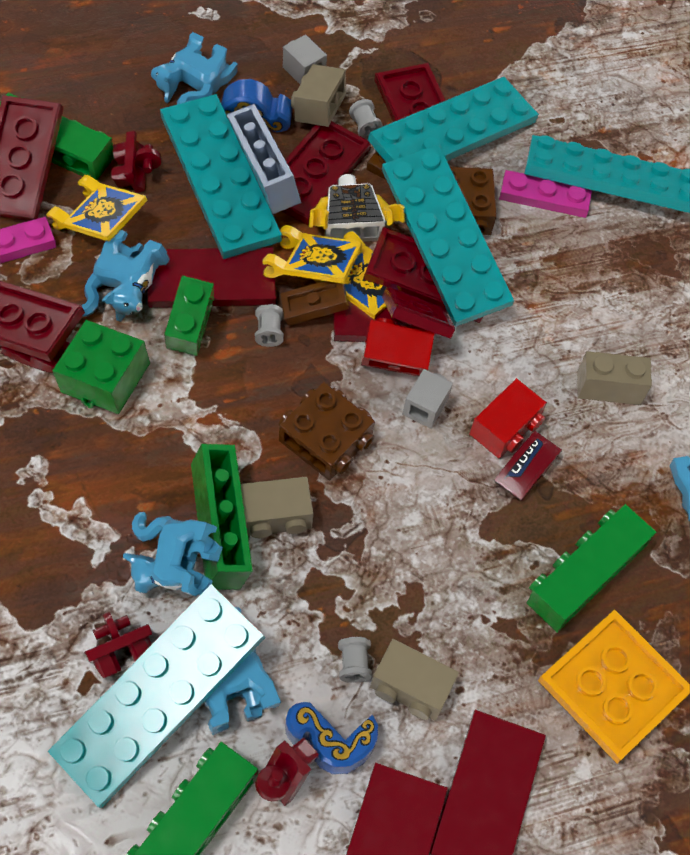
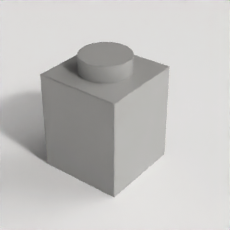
M306 34L290 41L283 47V68L300 85L303 75H307L312 64L326 66L327 54Z
M423 369L406 397L402 415L432 429L449 400L453 383L441 374Z

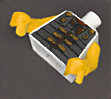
M345 174L338 179L339 185L330 186L328 196L321 198L316 207L310 210L309 228L323 226L326 237L343 239L346 233L353 231L363 242L378 241L382 228L385 227V221L388 226L392 225L395 221L405 223V211L403 205H389L380 195L375 194L372 185L356 184L354 175Z

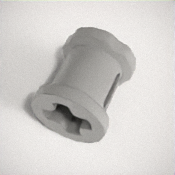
M369 99L359 100L349 109L351 118L358 125V135L365 139H368L371 131L383 126L381 120L376 118L374 104Z
M273 304L259 306L255 312L258 320V330L255 333L256 343L265 347L280 345L284 337L283 332L280 330V323L284 318L283 309Z
M349 637L338 641V649L342 651L343 670L339 672V679L341 681L355 683L372 679V671L368 669L367 652L371 648L370 640L364 637Z

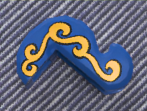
M240 79L230 84L224 90L221 105L226 115L255 104L269 129L274 132H283L289 129L293 108L291 100L284 94H280L278 98H273L269 88L254 79Z
M301 702L293 705L288 710L285 733L293 745L302 738L309 740L310 745L318 753L315 762L321 769L331 774H348L363 765L371 756L378 739V724L374 716L371 715L345 740L310 702Z

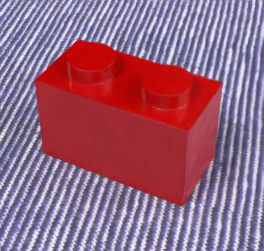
M378 318L376 321L370 320L362 356V366L418 377L423 369H429L435 333L414 325H408V327L395 325V321L387 318Z
M516 378L474 418L469 435L500 459L507 451L513 453L524 440L523 435L528 430L534 432L545 419L542 413L547 402Z

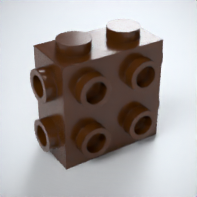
M450 166L482 235H492L496 220L493 169Z
M323 382L316 390L310 389L303 396L301 404L294 411L289 410L283 415L279 421V442L330 481L337 472L343 474L349 468L353 461L352 457L359 450L364 452L374 440L373 429L375 421L367 410L356 407L348 401L342 391L337 388H331Z

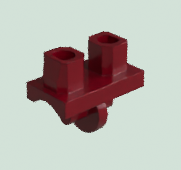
M135 130L126 132V142L113 145L115 160L118 164L124 163V165L112 168V180L117 187L131 185L136 193L144 192L146 173H151L153 169L161 165V154L153 149V146L150 144L145 146L137 141Z
M109 611L103 613L105 625L92 631L96 640L108 635L111 636L112 640L85 651L88 662L93 661L95 668L102 678L121 671L114 651L127 646L135 662L152 645L149 635L153 633L149 624L120 636L118 631L131 625L128 616L125 615L113 620Z
M302 738L292 747L284 740L276 747L266 767L256 777L255 786L259 796L271 802L280 800L284 806L294 799L312 770L309 766L318 757L317 751L306 739Z

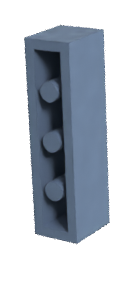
M255 104L227 114L228 120L272 214L301 203L294 175Z

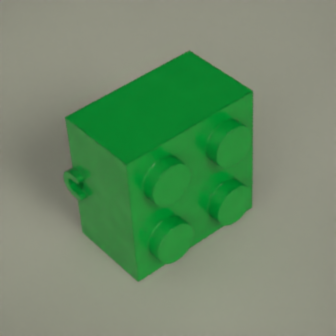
M85 320L52 371L61 393L81 400L82 404L88 408L98 406L119 414L150 365V360L143 340Z

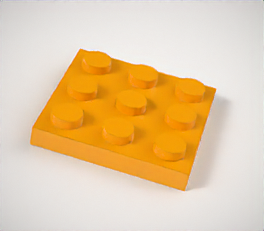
M615 609L538 680L617 764L690 694V684Z

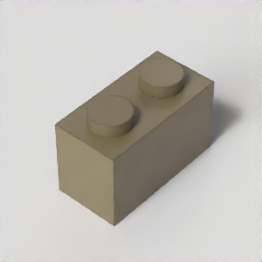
M312 64L307 75H303L298 90L294 91L291 97V106L295 110V121L329 127L346 95V69Z
M586 351L577 371L578 399L641 405L652 386L651 358Z
M307 477L241 484L248 536L265 538L272 533L287 532L288 534H299L306 531V529H312L313 508Z
M392 639L373 676L370 688L376 690L375 694L387 702L395 703L397 701L409 707L408 711L422 720L430 718L436 721L459 672Z

